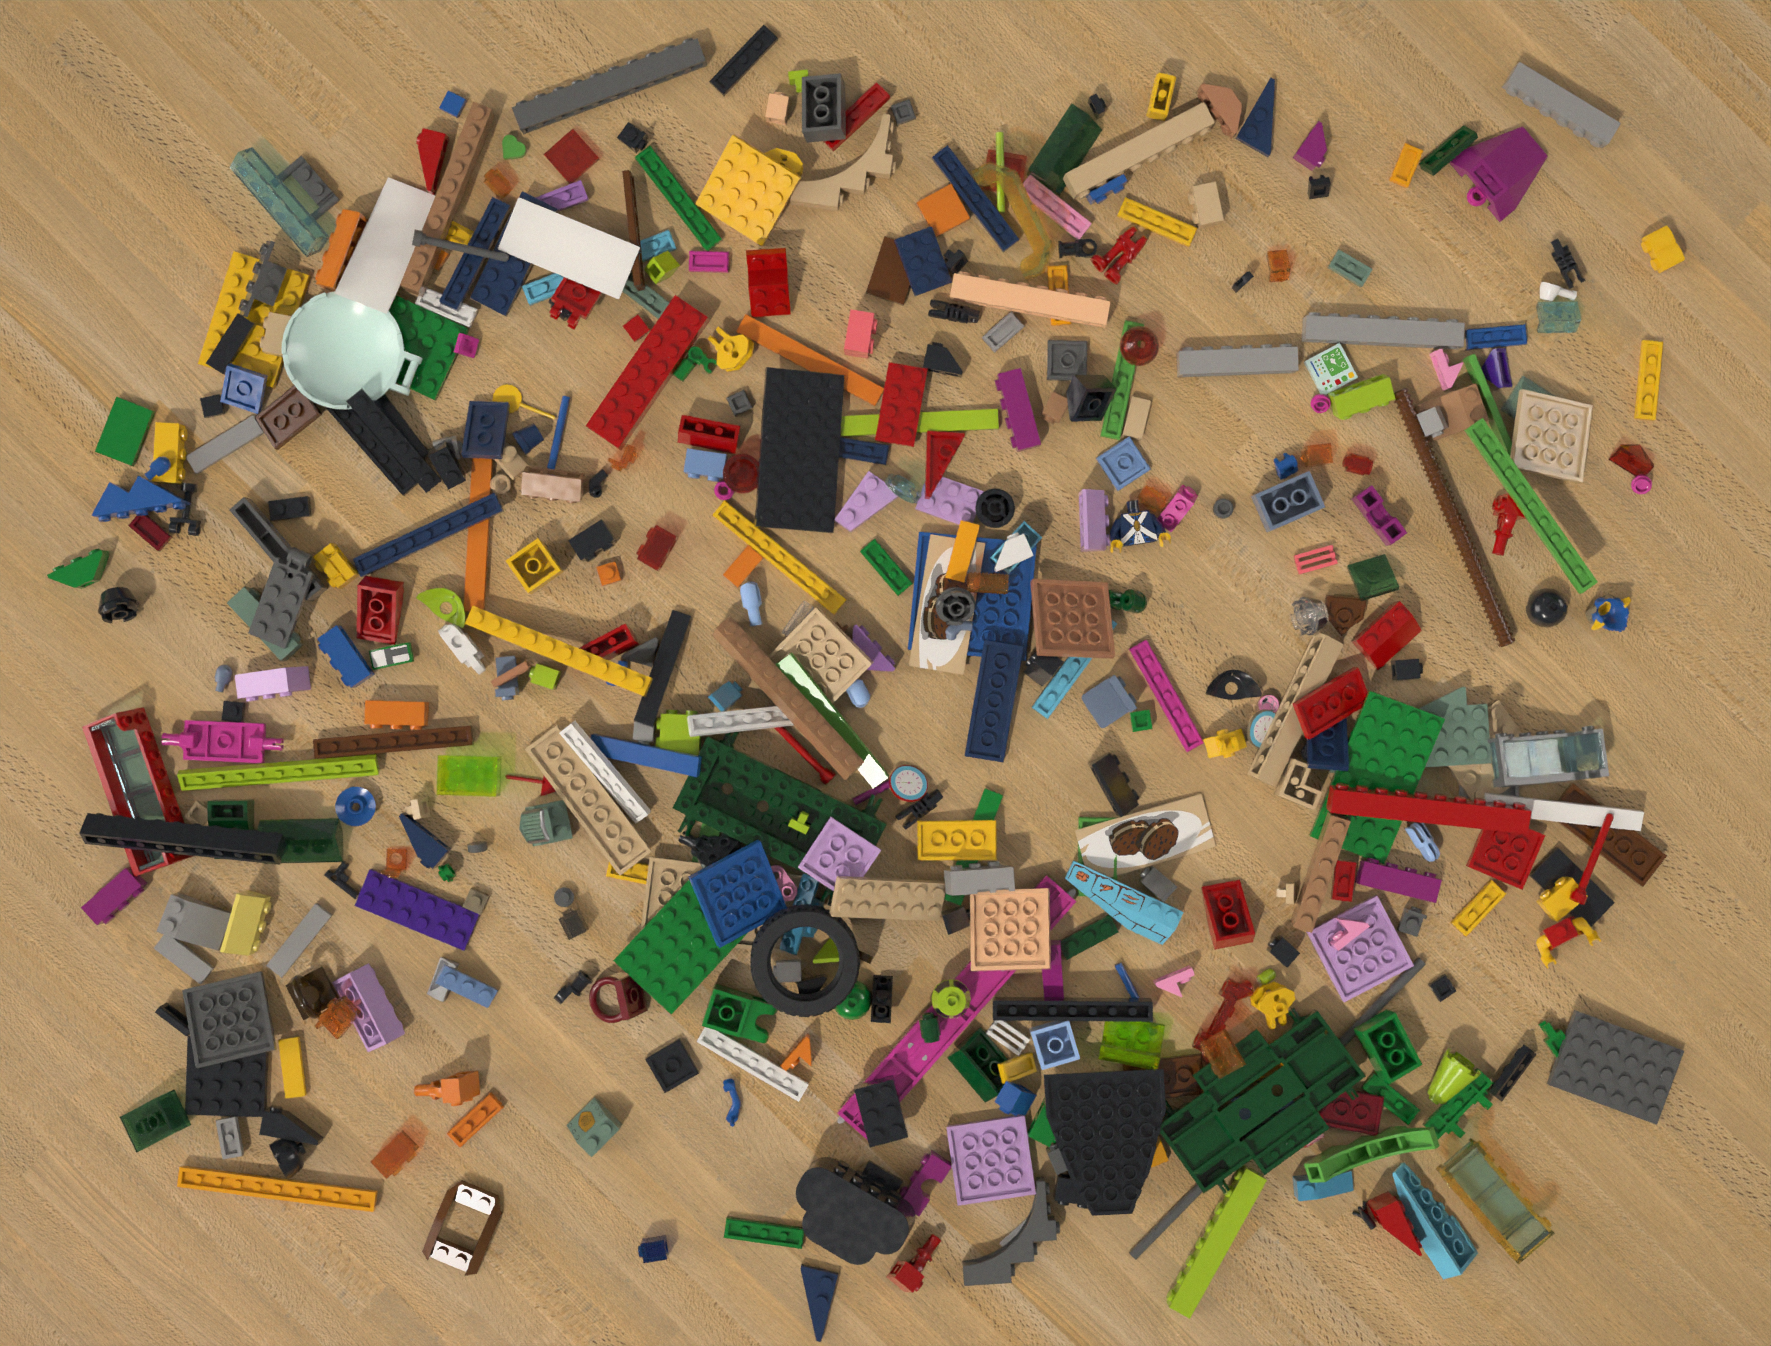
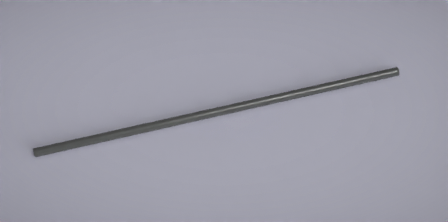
M1419 957L1413 963L1414 966L1407 969L1339 1038L1344 1047L1356 1036L1354 1028L1376 1016L1426 965ZM1282 1110L1275 1112V1113L1272 1114L1270 1117H1268V1118L1265 1119L1263 1122H1261L1259 1125H1257V1126L1254 1127L1252 1130H1250L1249 1132H1247V1133L1240 1139V1141H1241L1243 1138H1245L1247 1135H1249L1250 1133H1252L1254 1130H1256L1257 1128H1259L1261 1125H1263L1265 1122H1267L1268 1120H1270V1119H1271L1272 1117H1274L1276 1114H1278L1279 1112H1281ZM1197 1184L1129 1252L1135 1260L1202 1193Z

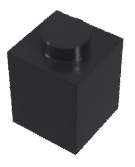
M1419 659L1391 661L1392 680L1421 678L1420 674L1423 673L1422 663L1419 662Z
M1280 935L1278 937L1274 936L1267 944L1269 947L1266 950L1286 968L1300 954Z

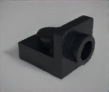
M630 122L626 124L617 136L620 142L636 154L639 150L642 151L648 143L647 134L644 131H640Z

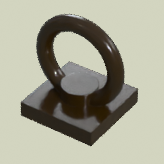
M323 966L305 976L296 975L291 983L285 985L303 1021L308 1018L316 1019L320 1017L321 1011L340 1002Z

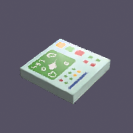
M1340 343L1304 361L1320 394L1326 395L1358 378Z

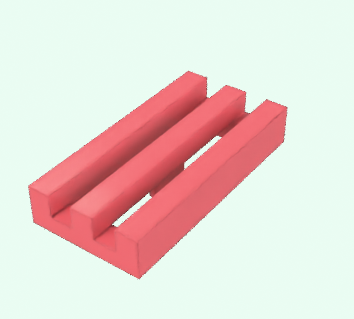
M1333 545L1293 556L1298 574L1338 564L1335 552L1333 551ZM1327 550L1329 551V554L1305 560L1302 562L1299 561V558ZM1331 558V562L1303 570L1301 568L1302 565Z

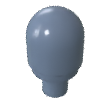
M220 665L217 668L214 677L215 682H217L215 691L223 692L225 684L229 685L232 677L230 666Z

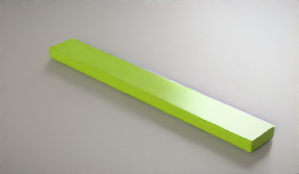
M998 409L920 412L916 433L999 429ZM879 414L842 416L841 437L876 435Z

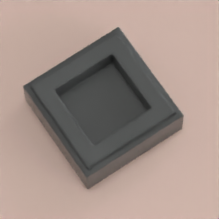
M909 99L891 105L897 126L916 120Z
M744 390L726 398L734 416L752 409Z

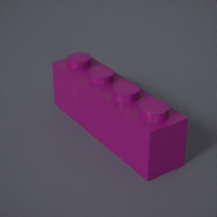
M1021 368L997 374V379L994 382L997 392L1001 391L1002 399L999 400L1002 411L1006 410L1007 418H1005L1007 430L1011 429L1012 437H1010L1012 448H1016L1017 452L1039 447L1041 441Z
M1367 858V861L1360 860L1355 883L1433 903L1437 902L1442 880L1436 878L1437 874L1424 872V875L1417 874V869L1405 867V870L1397 869L1398 865L1388 862L1384 866L1378 864L1379 860Z

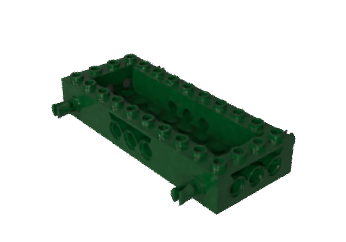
M732 732L726 733L723 740L720 741L711 736L706 738L698 755L702 757L700 775L698 777L688 775L673 806V809L685 815L678 829L679 833L687 825L685 836L689 837L695 822L699 821L746 845L759 840L765 854L803 873L805 872L799 869L798 866L830 817L875 846L887 825V822L877 818L875 815L883 801L882 798H879L875 805H873L875 795L871 794L865 810H860L734 748L733 744L739 732H734L732 736ZM725 783H730L733 786L731 794H725L722 791V786ZM761 800L769 804V808L765 812L760 811L757 807L758 802ZM802 811L809 814L805 823L809 824L810 827L806 834L788 826L792 817L799 818ZM826 887L820 901L823 903L827 896L830 895L828 906H831L834 891Z

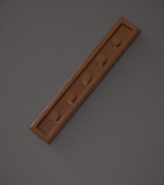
M624 170L622 174L629 242L640 247L632 266L635 288L638 291L645 290L635 182L631 171Z

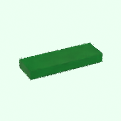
M875 539L860 551L897 596L913 584Z
M1374 1072L1361 1086L1367 1093L1384 1096L1383 1106L1407 1125L1420 1112L1419 1108L1393 1087L1380 1081Z

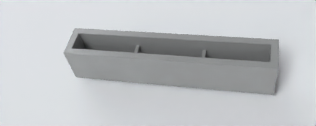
M1521 62L1512 69L1502 86L1510 96L1520 98L1525 105L1535 107L1543 116L1553 118L1558 125L1568 127L1576 136L1586 138L1590 141L1591 145L1597 148H1603L1608 145L1621 124Z
M1271 344L1260 345V348H1253L1252 345L1240 346L1241 349H1233V346H1222L1218 350H1213V347L1210 346L1201 347V350L1185 347L1181 348V351L1176 354L1177 377L1296 373L1299 370L1298 347H1292V344H1280V347L1273 348Z

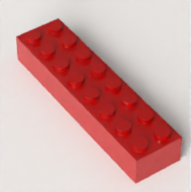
M675 295L592 415L586 427L619 450H622L673 376V372L686 357L690 348L693 347L710 322L709 318Z

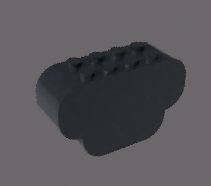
M821 1157L815 1160L802 1175L796 1187L797 1202L806 1211L802 1220V1227L807 1238L850 1264H865L874 1257L876 1252L884 1255L897 1252L904 1244L915 1224L916 1215L914 1208L907 1200L902 1198L900 1193L886 1189L881 1182L867 1178L864 1172L853 1170L848 1163L842 1160L838 1161L831 1157Z

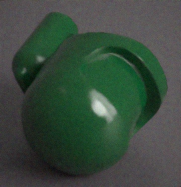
M1128 589L1124 593L1109 590L1110 608L1123 609L1137 614L1143 612L1147 607V597L1142 592Z

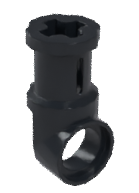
M1076 239L1074 242L1058 241L1059 258L1074 255L1075 257L1092 258L1097 252V244L1092 239ZM1091 244L1094 247V251L1086 254L1082 249L1083 245Z
M579 970L578 976L571 983L569 982L567 985H564L554 996V999L559 1004H562L572 992L580 997L582 990L588 984H592L593 980L584 971Z

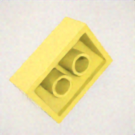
M250 890L236 894L220 952L250 956L259 950L261 940H259L260 933H263L266 927L264 919L272 905L269 902L271 896Z

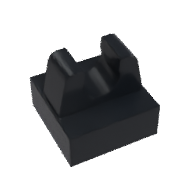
M1320 175L1318 179H1313L1312 176L1309 177L1307 193L1309 199L1329 197L1331 184L1329 177Z
M948 249L943 255L947 261L946 266L953 275L954 273L957 274L968 262L965 254L959 249L956 253Z

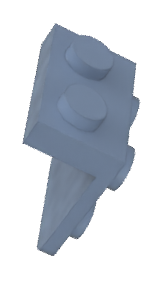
M1110 676L1081 696L1083 703L1101 728L1107 727L1126 713L1132 712L1137 708L1135 706L1137 703L1136 699L1131 693L1127 694L1124 689L1126 684L1120 676Z

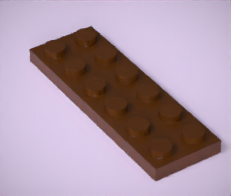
M1570 783L1557 800L1602 806L1574 783ZM1558 822L1593 849L1601 827ZM1617 828L1609 829L1600 852V856L1641 887H1644L1667 857V855L1636 831Z

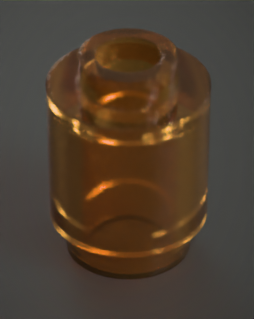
M490 169L484 175V183L501 199L505 198L513 190L511 182L499 169Z
M1146 485L1138 495V498L1141 500L1140 502L1154 513L1157 510L1161 512L1167 505L1165 501L1167 497L1153 486L1149 487Z

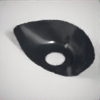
M1228 670L1218 675L1207 687L1206 695L1227 700L1261 697L1262 692L1258 684L1247 673L1240 670ZM1229 682L1235 683L1238 688L1237 692L1233 695L1225 691V686Z

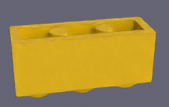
M155 422L153 461L161 456L167 457L171 462V467L165 474L153 477L152 482L181 485L182 480L185 479L183 462L186 460L185 456H187L184 444L188 437L185 425Z

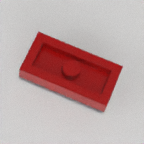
M1337 860L1333 874L1332 900L1352 902L1356 862Z

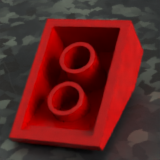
M365 575L357 585L356 638L396 644L403 605L404 582Z
M1240 879L1201 887L1214 950L1252 943L1255 937V930Z

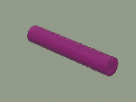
M889 780L852 798L855 805L870 799L871 794L877 795L889 789Z

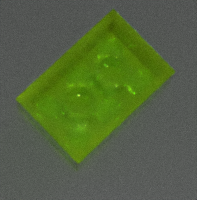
M438 755L436 795L500 796L502 756Z

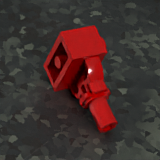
M1509 493L1498 496L1492 504L1493 515L1498 516L1497 530L1493 531L1496 538L1492 554L1504 556L1508 539L1513 537L1511 532L1516 521L1526 519Z
M931 1234L923 1247L915 1250L917 1253L909 1263L907 1261H897L886 1277L904 1292H917L924 1283L922 1280L925 1276L921 1272L927 1261L931 1262L933 1260L931 1255L941 1240L934 1234Z

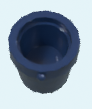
M534 423L512 433L525 455L544 441L543 436Z

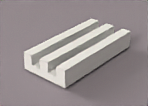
M994 1020L986 1032L1018 1056L1030 1041L1028 1037L1005 1021ZM1000 1023L1023 1039V1042H1019L996 1025ZM993 1029H995L997 1032H999L1007 1039L1015 1043L1017 1046H1019V1048L1016 1049L1011 1044L1003 1040L1001 1037L993 1033Z

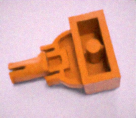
M460 1071L441 1079V1083L439 1080H435L431 1084H418L414 1087L415 1096H430L433 1100L442 1098L443 1103H451V1106L463 1105V1102L472 1101L473 1097L480 1095L478 1071Z

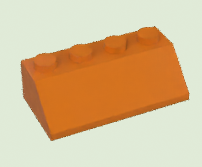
M343 209L342 213L338 214L336 219L337 227L329 238L330 246L322 257V268L316 273L315 279L318 286L333 292L336 291L368 222V219L360 212Z

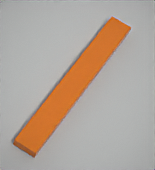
M746 314L736 331L738 334L747 336L753 342L807 371L844 375V390L873 406H876L884 391L883 387Z
M472 458L470 504L491 494L490 481L492 479L493 459ZM490 518L468 528L464 612H470L472 606L485 610Z

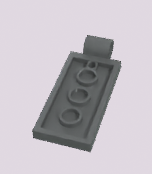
M292 547L288 553L287 561L279 557L275 558L248 634L281 648H288L315 574L312 571L306 570L311 564L312 554Z

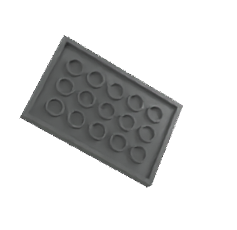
M1574 1010L1547 1084L1657 1125L1684 1051Z

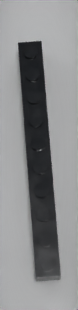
M87 813L79 832L84 843L89 845L280 865L287 845L283 834L278 832L241 830L236 827L222 828L217 825L204 826L198 823L185 824L179 821L166 822L159 819L147 820L140 817L129 818L121 815H104L102 813Z

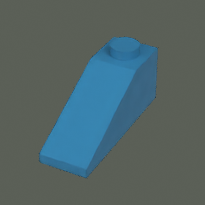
M728 681L708 698L721 712H725L743 696L741 693L743 689L737 682L734 681L732 683Z
M1351 1170L1343 1172L1327 1182L1310 1183L1308 1175L1292 1176L1294 1196L1298 1201L1317 1200L1354 1191Z

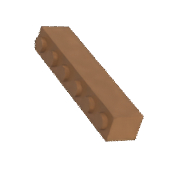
M1329 811L1327 813L1290 920L1294 928L1310 933L1313 932L1351 822L1346 816L1330 813Z

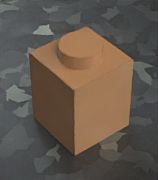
M1053 391L1041 413L1044 416L1043 420L1050 424H1058L1068 407L1067 398Z

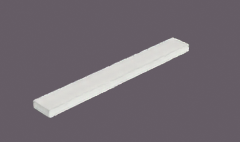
M1485 793L1484 795L1486 802L1493 803L1494 800H1501L1510 805H1513V802L1524 803L1532 811L1530 819L1601 827L1606 814L1611 813L1614 819L1610 828L1641 831L1644 816L1642 810L1493 793Z

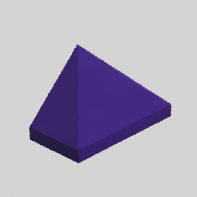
M1506 348L1492 349L1481 368L1487 380L1498 388L1512 387Z

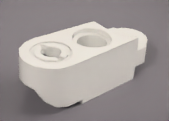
M446 624L438 630L442 639L462 664L464 663L468 668L472 667L479 675L486 670L480 661L484 655L468 633H464L459 626L454 624Z

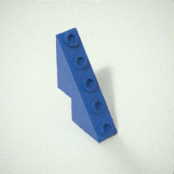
M138 476L130 491L109 482L92 516L97 517L99 522H108L114 517L126 519L130 518L132 514L144 516L148 515L150 511L162 513L166 512L168 508L185 509V506L190 505V502L151 480Z

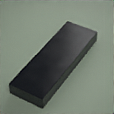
M237 313L206 364L225 375L227 365L232 364L256 324Z

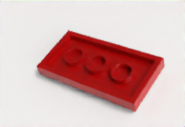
M892 362L888 363L875 441L914 448L928 369Z
M1352 667L1292 703L1305 738L1312 739L1362 708L1368 691L1359 667Z

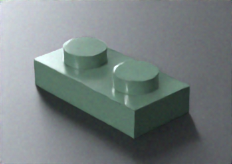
M1337 250L1327 267L1359 287L1364 285L1373 270L1341 250Z

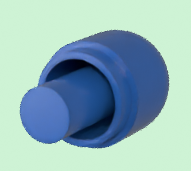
M158 457L149 466L151 469L144 475L151 480L156 475L159 477L165 474L171 467L170 460L167 457Z

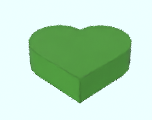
M506 135L503 138L502 147L505 160L523 158L526 155L525 145L518 142L515 136Z

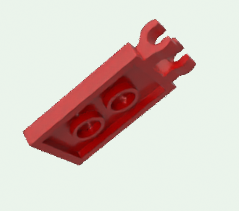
M564 277L551 297V301L555 304L549 312L551 314L550 317L557 321L563 308L569 310L572 314L567 320V327L575 330L580 318L587 320L602 292Z

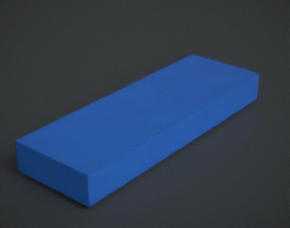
M1526 324L1465 330L1467 350L1527 344Z

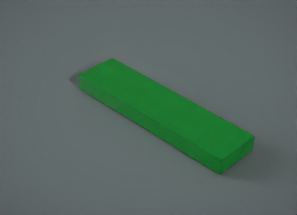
M733 1217L726 1218L724 1238L802 1249L803 1227Z

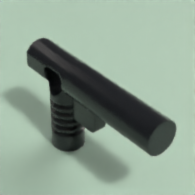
M342 861L334 873L331 870H327L324 874L325 877L355 900L358 898L359 892L346 883L349 879L344 874L349 866L346 861ZM333 875L337 876L336 880L332 878Z

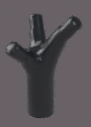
M1363 1201V1206H1358L1359 1212L1353 1211L1352 1215L1360 1217L1369 1229L1372 1230L1377 1225L1368 1213L1367 1202Z

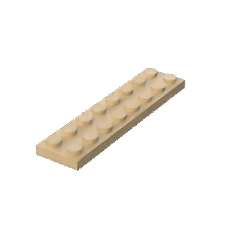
M556 725L525 750L619 876H621L652 851L597 777L559 734L561 729Z

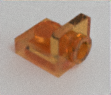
M1287 249L1267 251L1266 257L1270 272L1269 282L1289 280L1291 267Z

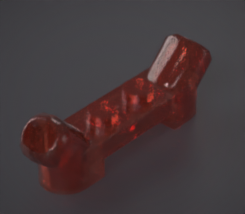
M1228 977L1224 981L1218 992L1219 995L1224 997L1222 1004L1207 1032L1199 1028L1192 1043L1193 1048L1201 1051L1203 1061L1209 1063L1220 1055L1216 1039L1218 1035L1223 1034L1227 1018L1232 1017L1236 1001L1253 996L1254 990L1250 980L1245 979L1237 982Z

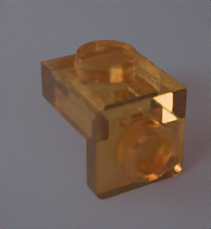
M627 444L620 462L608 458L611 468L620 472L622 469L628 471L630 464H634L637 459V449Z

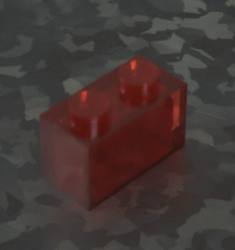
M656 525L654 528L651 527L646 535L648 540L645 545H640L636 554L638 555L637 560L660 571L678 537Z

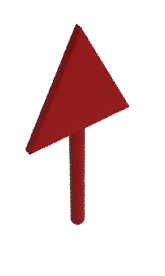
M512 775L505 776L507 779L542 784L540 797L556 792L544 775L543 780Z

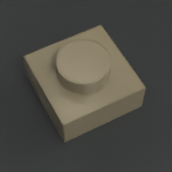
M471 888L463 907L481 915L490 896Z

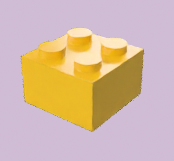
M539 538L505 560L528 594H533L564 572L542 539Z

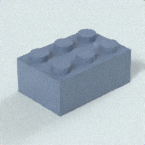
M1310 471L1251 496L1266 532H1270L1325 508Z

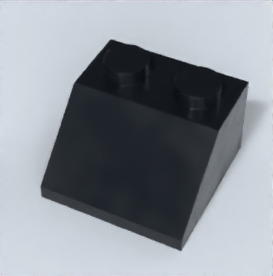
M1105 375L1073 376L1066 391L1071 422L1102 421L1117 389Z

